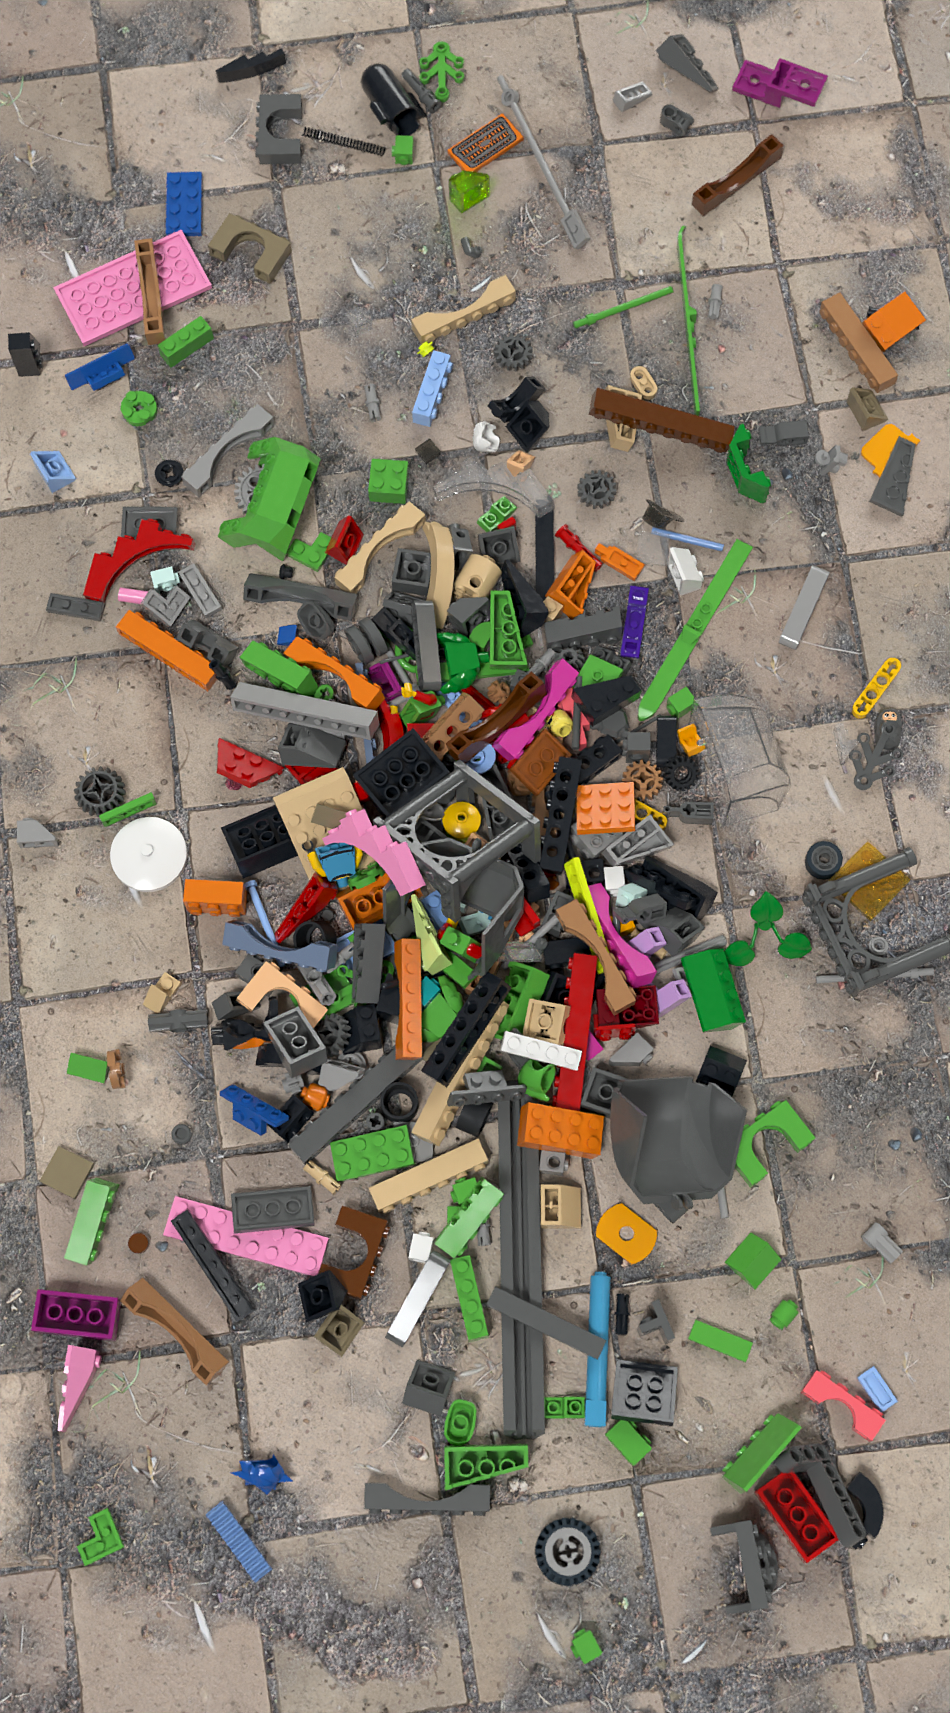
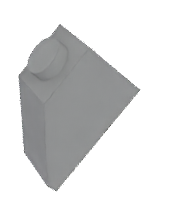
M24 818L22 821H17V844L20 848L59 846L56 837L37 820Z
M637 1032L609 1059V1064L611 1066L639 1067L642 1063L646 1065L653 1058L654 1048Z
M329 1058L326 1063L322 1064L318 1085L324 1086L329 1091H335L364 1074L366 1069Z

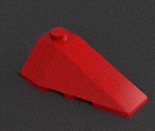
M315 871L274 933L278 943L285 940L301 923L308 921L328 905L330 900L336 897L338 888L334 881L330 882L327 877H322Z

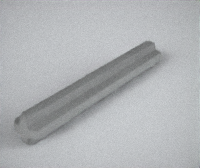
M724 935L718 936L679 952L674 957L669 956L654 963V967L657 973L663 972L682 964V957L709 949L721 948L726 946L727 941Z

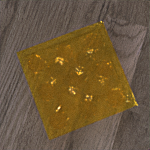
M867 841L829 881H835L882 861L886 857ZM897 872L860 888L853 894L849 902L869 921H872L910 882V879L903 872ZM848 892L841 895L846 898Z

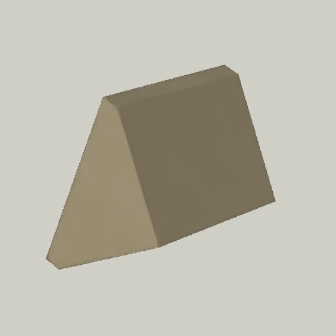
M854 387L850 389L847 404L863 431L888 420L872 390Z
M341 1305L339 1310L327 1316L314 1337L342 1357L365 1322Z

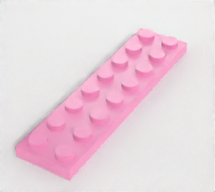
M175 1196L163 1233L164 1236L183 1241L171 1220L189 1209L215 1250L312 1277L318 1275L328 1245V1237L294 1228L234 1234L232 1211Z

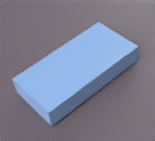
M874 1366L857 1377V1380L881 1413L898 1402Z

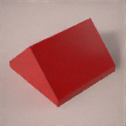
M348 515L338 522L325 551L326 554L345 565L356 554L364 536L352 516Z

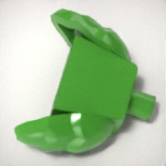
M444 975L438 977L443 994L438 993L421 1013L422 1042L430 1043L442 1038L463 1007L461 994L457 991L455 984Z

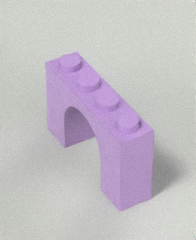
M659 927L645 929L627 942L628 945L648 956L649 959L652 954L667 944ZM684 979L672 981L661 989L656 987L659 1018L692 997Z

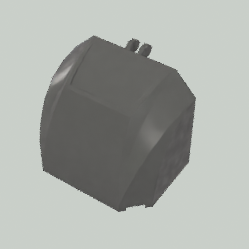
M689 1076L620 1080L617 1088L613 1089L610 1111L611 1146L614 1162L620 1176L643 1204L671 1202L673 1209L681 1210L685 1208L687 1210L694 1207L692 1200L713 1198L733 1178L747 1109L715 1083L709 1082L708 1085L694 1082L693 1077Z

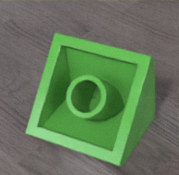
M750 1233L724 1263L756 1290L782 1259L769 1243Z

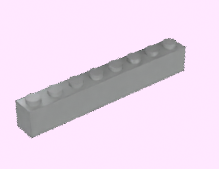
M239 682L230 696L233 711L367 740L372 739L380 725L378 711L242 682Z

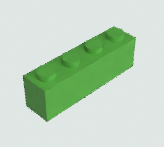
M470 1255L450 1259L468 1340L473 1342L489 1338Z

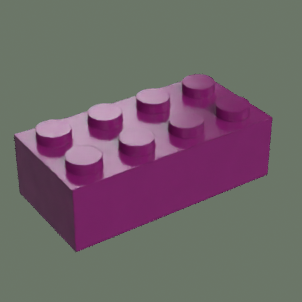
M37 1289L31 1331L42 1334L116 1341L122 1302L116 1297Z

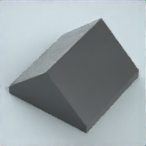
M514 526L478 534V546L481 556H490L495 560V564L498 567L503 566L504 561L507 559L511 563L520 562Z

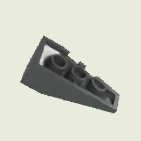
M683 34L669 36L655 50L663 63H666L709 92L719 89L710 73L703 70L702 66L704 63L701 59L695 57L694 53L696 51Z

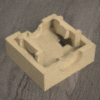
M529 998L523 1036L557 1045H564L565 1034L563 1026L566 1018L569 1017L571 1006Z

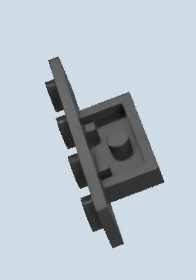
M502 1070L464 1073L463 1081L466 1090L450 1092L447 1105L459 1107L469 1104L479 1105L489 1102L518 1101L523 1099L527 1088L525 1084L507 1086Z

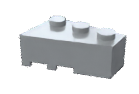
M649 815L635 825V831L626 832L605 848L602 854L614 867L668 850L674 844L653 817Z

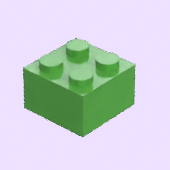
M371 460L368 489L370 502L406 504L409 475L408 461Z

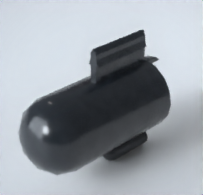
M375 63L368 66L362 73L360 81L362 89L371 101L369 106L381 125L386 124L389 130L394 132L396 136H410L417 131L420 126L417 119L425 118L428 115L413 93L405 91L393 71L385 64Z

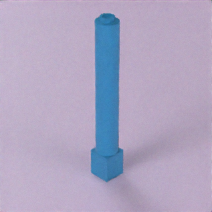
M595 1272V1275L590 1276L588 1332L606 1340V1343L598 1360L587 1355L584 1427H606L611 1277L607 1276L606 1272Z

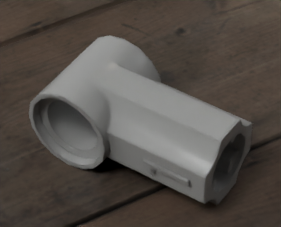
M877 1222L861 1236L870 1248L876 1249L890 1264L903 1252L888 1237L887 1231Z

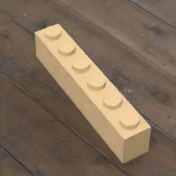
M476 1139L370 1187L369 1191L379 1213L384 1212L385 1214L395 1209L394 1206L400 1203L406 1205L412 1202L413 1197L418 1195L423 1197L432 1192L431 1189L435 1187L441 1189L450 1184L449 1181L455 1178L458 1180L467 1177L468 1172L473 1170L479 1172L485 1169L486 1164H488V1158L479 1139Z

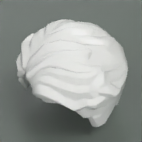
M486 421L475 425L472 441L477 451L496 452L498 450L499 437L493 433V429H496L495 425Z

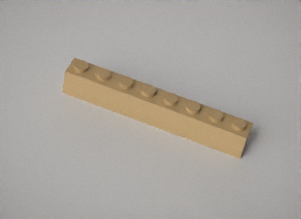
M505 1001L502 1002L448 1087L446 1088L436 1082L411 1132L421 1140L438 1147L440 1146L459 1108L447 1105L450 1092L466 1090L463 1081L464 1073L477 1072L503 1017L507 1013L509 1005Z

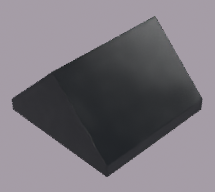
M326 1270L298 1283L306 1323H310L340 1309L347 1289L331 1270Z

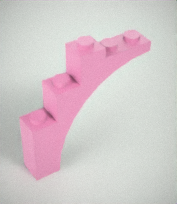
M356 809L345 813L346 817L339 820L341 825L329 830V835L322 838L325 845L346 843L366 852L385 870L394 883L400 897L426 885L407 842L405 841L401 844H398L397 841L393 842L385 825L379 828L377 825L372 826L365 809L358 812Z

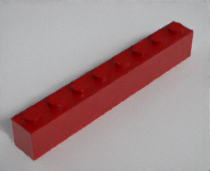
M574 953L573 958L569 957L568 969H571V977L566 979V989H569L568 997H564V1005L571 1007L569 1017L564 1022L565 1039L564 1045L561 1046L580 1050L582 1054L577 1071L556 1066L560 1068L559 1075H555L554 1087H558L557 1095H553L552 1107L579 1112L597 956Z

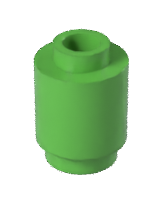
M790 1299L788 1301L782 1300L771 1313L772 1317L769 1321L782 1331L799 1314L796 1310L798 1306Z

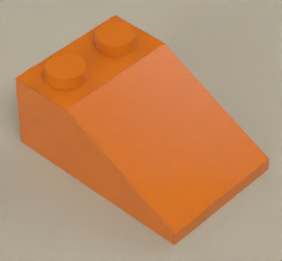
M904 291L864 320L862 324L883 353L926 321V319Z

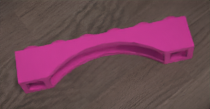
M563 658L556 661L545 675L547 695L542 698L535 714L523 725L503 731L492 747L508 761L518 759L524 752L523 747L530 744L535 736L533 734L535 731H539L544 726V719L552 715L556 710L554 706L557 702H561L565 698L566 690L573 687L577 682L575 678L579 672Z
M598 883L588 886L609 953H612L617 961L615 965L623 971L627 979L626 982H628L630 987L636 988L651 984L657 970L648 956L628 945L615 930L609 915L610 896L603 885Z

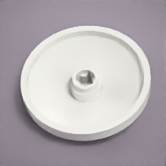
M144 817L128 823L117 833L110 850L111 865L120 881L129 888L141 892H155L167 888L180 877L187 862V846L182 834L173 824L161 818Z

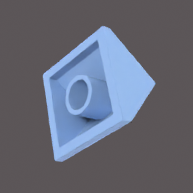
M31 451L30 455L34 465L52 493L76 480V477L59 451Z

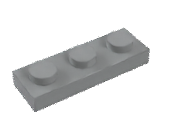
M194 563L178 572L205 618L222 610L221 605Z

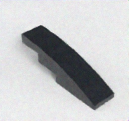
M281 48L266 56L262 51L250 59L244 54L215 70L217 81L219 83L239 81L270 72L286 64L285 52Z
M385 607L381 608L371 620L389 640L416 661L413 631L400 618L396 619Z

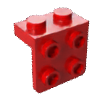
M593 1014L596 1039L610 1041L611 1038L619 1037L620 1040H627L634 1036L636 1024L598 1026L597 1014Z

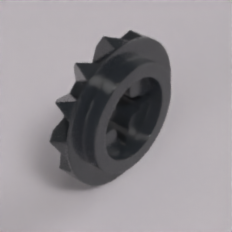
M165 460L157 465L155 478L162 486L171 488L173 485L178 486V483L182 480L181 476L184 470L179 462ZM172 471L174 476L167 477L166 472L170 473Z

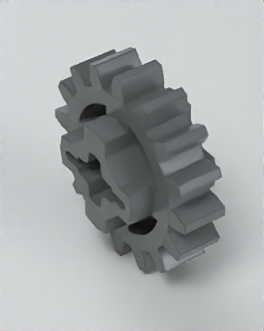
M510 333V337L503 335V340L498 339L497 344L494 346L496 363L501 362V368L507 366V371L511 368L517 371V367L524 369V364L529 365V360L532 359L533 348L530 347L531 342L526 341V336L520 338L519 333L516 336Z
M591 470V475L585 473L584 478H580V484L577 485V490H579L577 495L581 497V503L586 501V507L591 504L593 509L598 505L600 509H603V504L609 506L610 501H614V495L617 493V489H615L616 482H613V476L608 478V472L601 474V470H598V473L595 474Z
M331 1013L330 1016L325 1015V1020L320 1019L321 1025L315 1027L317 1029L316 1034L326 1047L327 1056L333 1057V1054L339 1055V1050L344 1051L343 1045L348 1044L349 1042L346 1039L351 1037V1034H348V1031L351 1029L350 1026H347L349 1021L344 1019L345 1017Z

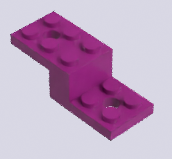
M779 58L774 70L745 59L732 86V91L778 108L781 107L785 97L815 107L827 82L828 75ZM753 78H755V79H757L759 82L753 83V82H751L750 80L753 79ZM806 83L809 85V87L804 88L801 86V84Z

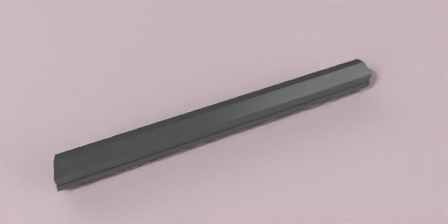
M518 1080L506 1081L507 1086L519 1085ZM525 1093L523 1099L518 1101L498 1102L499 1190L504 1193L500 1202L501 1290L542 1309L539 1150L517 1146L521 1107L528 1102L538 1104V1099ZM501 1313L503 1434L514 1440L535 1439L545 1434L543 1333Z

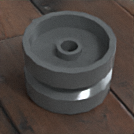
M369 617L359 621V628L352 625L344 630L352 650L364 665L374 660V654L380 657L388 652L381 633Z

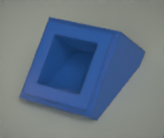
M297 625L279 627L277 645L289 646L297 637Z

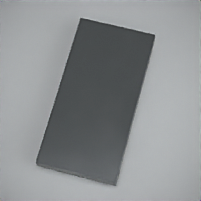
M311 1186L231 1194L234 1234L315 1226Z

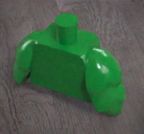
M437 633V643L444 648L450 679L441 687L440 691L443 694H450L469 688L479 674L480 664L489 663L488 651L477 653L476 644L471 643L466 636L460 633Z

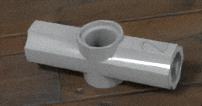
M298 966L299 971L320 1003L327 1006L333 1004L337 996L326 981L323 973L316 971L314 967L303 968Z

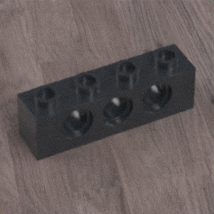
M609 734L604 738L603 736L599 737L592 747L584 748L579 753V756L575 758L582 760V764L589 766L587 769L581 768L578 785L584 782L587 784L622 758L623 751ZM602 753L604 757L597 758L594 754ZM562 775V776L560 777V780H561L562 782H569V781H570V780L565 779V776H566V775ZM560 793L558 797L564 801L567 795Z
M522 842L501 857L505 862L518 868L524 885V897L528 903L550 897L549 881L539 863H534L522 853Z

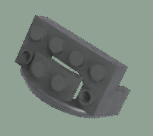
M752 1520L711 1527V1536L736 1532L750 1601L725 1606L727 1615L769 1608V1603H772L771 1593L775 1588L778 1577L777 1558L770 1542L758 1531L757 1524H752ZM759 1559H764V1568H761Z

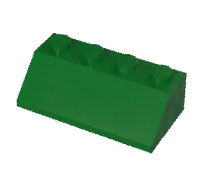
M709 949L682 957L681 962L702 1031L732 1030L746 1023L724 949Z

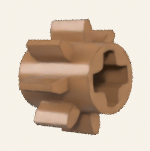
M496 680L487 687L488 698L494 703L498 701L499 704H503L510 694V688L505 682L499 683Z

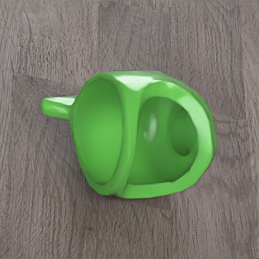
M529 1059L519 1072L518 1084L526 1085L525 1093L542 1101H549L550 1098L546 1093L554 1081L556 1067L553 1064L543 1067L539 1061Z

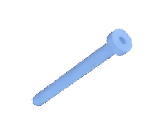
M256 880L248 881L244 885L250 893L267 939L278 945L255 888L257 882ZM275 958L279 967L285 966L281 959Z

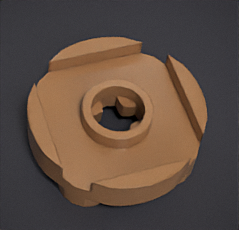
M120 1049L107 1051V1065L110 1069L109 1078L113 1089L126 1088L125 1078L122 1076L126 1072L124 1063H120V1060H122Z

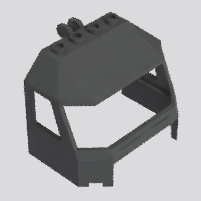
M444 838L422 842L421 845L437 855L460 857L478 851L482 846V841L477 838L474 840L472 847L460 841ZM500 859L485 868L473 880L461 903L492 916L491 923L482 933V957L477 959V966L469 974L468 980L473 979L477 975L484 976L501 955L523 915L524 885L518 868ZM444 863L442 867L445 870L449 871L451 870L452 865L450 863ZM420 871L421 875H424L425 878L434 887V889L440 893V886L436 884L434 881L431 882L427 878V876ZM390 879L382 889L385 931L388 935L392 934L397 941L401 938L410 939L413 935L416 936L414 915L406 905L414 891L400 897L394 883ZM511 920L506 930L504 931V922Z

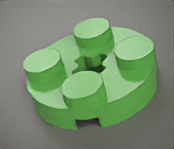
M129 391L121 402V413L130 425L144 426L156 417L157 405L152 394L145 391ZM141 405L143 409L137 412L135 407Z
M376 861L371 862L363 870L356 869L355 875L351 876L347 883L351 890H353L354 886L356 889L363 888L375 882V877L378 874L382 877L385 874V870Z

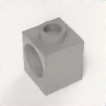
M542 1150L539 1173L563 1176V1171L568 1170L569 1159H565V1153ZM551 1159H557L560 1165L557 1168H552L548 1162Z

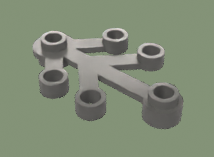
M884 721L880 724L879 732L881 735L873 752L869 745L870 736L864 732L858 734L857 741L862 746L867 765L863 769L860 761L862 757L860 751H850L849 758L853 761L857 773L854 777L856 788L867 790L872 786L873 781L883 777L894 776L895 769L892 766H885L883 770L872 773L877 765L893 759L900 760L903 758V751L898 748L880 756L888 737L892 736L896 731L893 722ZM890 725L891 731L887 733L886 727ZM862 735L866 736V740L864 742L861 741ZM899 751L900 755L896 758L894 753ZM854 752L858 753L857 759L852 757ZM888 768L892 770L890 775L886 774ZM865 777L867 782L862 784L861 779Z

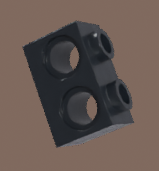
M603 859L580 860L588 886L598 883L604 886ZM564 868L566 889L571 890L569 880ZM597 872L599 877L591 878L589 873Z
M293 1094L280 1109L281 1112L289 1116V1120L278 1127H273L268 1123L267 1125L284 1141L289 1143L290 1139L300 1131L314 1113Z

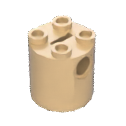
M472 554L453 583L452 595L456 599L488 598L501 577L502 571L490 556Z

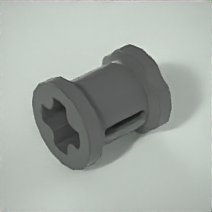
M379 1113L368 1115L366 1124L371 1133L382 1131L385 1127L382 1115ZM377 1119L380 1125L373 1127L371 1122H375Z

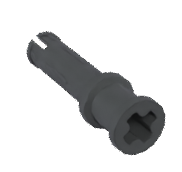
M409 68L405 69L401 77L417 93L419 101L428 107L430 113L437 112L442 105L441 101L433 96L431 90L426 89Z

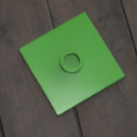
M590 654L578 676L582 677V686L620 678L623 674V669Z

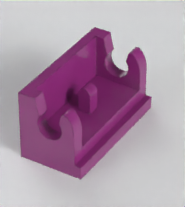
M388 662L384 664L377 663L369 668L368 675L373 683H376L383 689L381 692L385 696L386 703L402 695L401 687Z

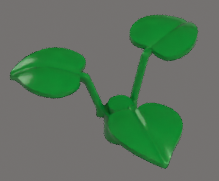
M765 891L750 910L752 919L757 922L754 924L751 944L748 945L744 940L736 941L729 945L724 952L730 965L745 966L751 963L755 958V952L752 948L755 944L758 928L763 931H767L770 928L773 929L779 942L782 943L777 948L778 952L785 958L796 959L803 957L811 951L812 946L808 937L802 933H791L785 939L781 938L773 922L781 919L784 912L783 907L772 894Z

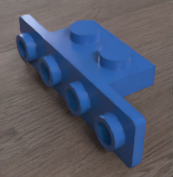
M125 344L65 374V378L71 390L88 383L92 390L95 391L125 376L121 366L134 360L135 357L129 344Z
M234 1084L220 1091L221 1097L233 1103V1120L260 1136L267 1132V1123L273 1127H278L289 1120L287 1114Z

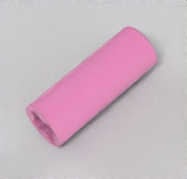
M120 587L118 601L140 604L148 591Z

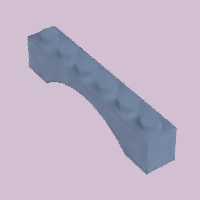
M238 920L225 922L222 945L229 946L230 950H245L247 954H261L266 959L278 958L281 959L282 963L291 964L294 962L298 963L299 967H314L319 972H327V970L335 968L337 944L317 941L304 948H286L265 939L250 923Z

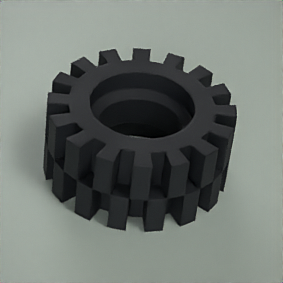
M680 754V756L674 755V759L670 757L669 763L665 762L666 768L662 770L665 774L662 775L669 786L677 791L679 789L685 791V788L687 790L691 789L690 785H696L694 781H698L697 775H700V772L697 770L699 769L698 765L691 758ZM680 766H685L687 768L686 777L680 780L676 779L675 770Z

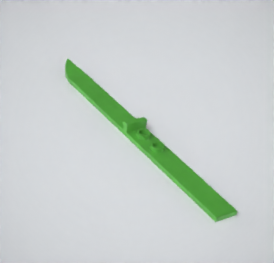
M681 226L678 232L677 253L694 415L699 416L700 407L693 348H696V339L692 337L697 310L689 306L682 245V236L686 226Z
M736 539L643 696L638 708L639 721L652 717L659 709L752 551V546Z

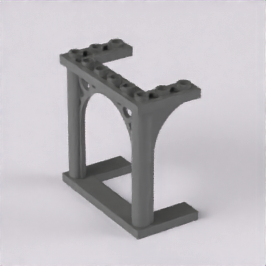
M460 759L454 763V771L383 820L378 816L373 820V826L377 825L378 828L386 826L393 842L397 841L398 844L407 842L419 871L423 872L431 882L434 881L440 886L441 911L443 915L455 923L461 919L460 903L470 884L485 868L522 842V853L534 863L541 860L540 820ZM454 790H456V802H467L475 806L474 792H476L515 822L514 825L478 851L460 857H446L428 851L420 844L415 833L416 824L421 815ZM408 830L410 833L401 835L398 831ZM450 863L452 865L451 870H445L442 867L443 864Z

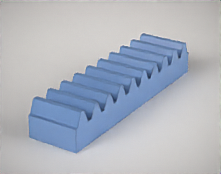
M223 1501L206 1513L207 1518L255 1583L272 1570V1567Z

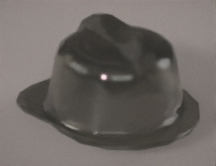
M646 499L648 506L643 515V520L652 527H665L672 520L684 522L680 515Z

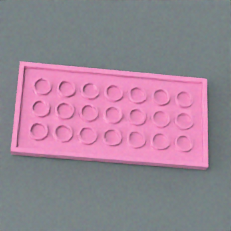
M182 230L153 242L162 311L212 289L209 279ZM135 251L53 287L83 346H87L143 320L142 293Z

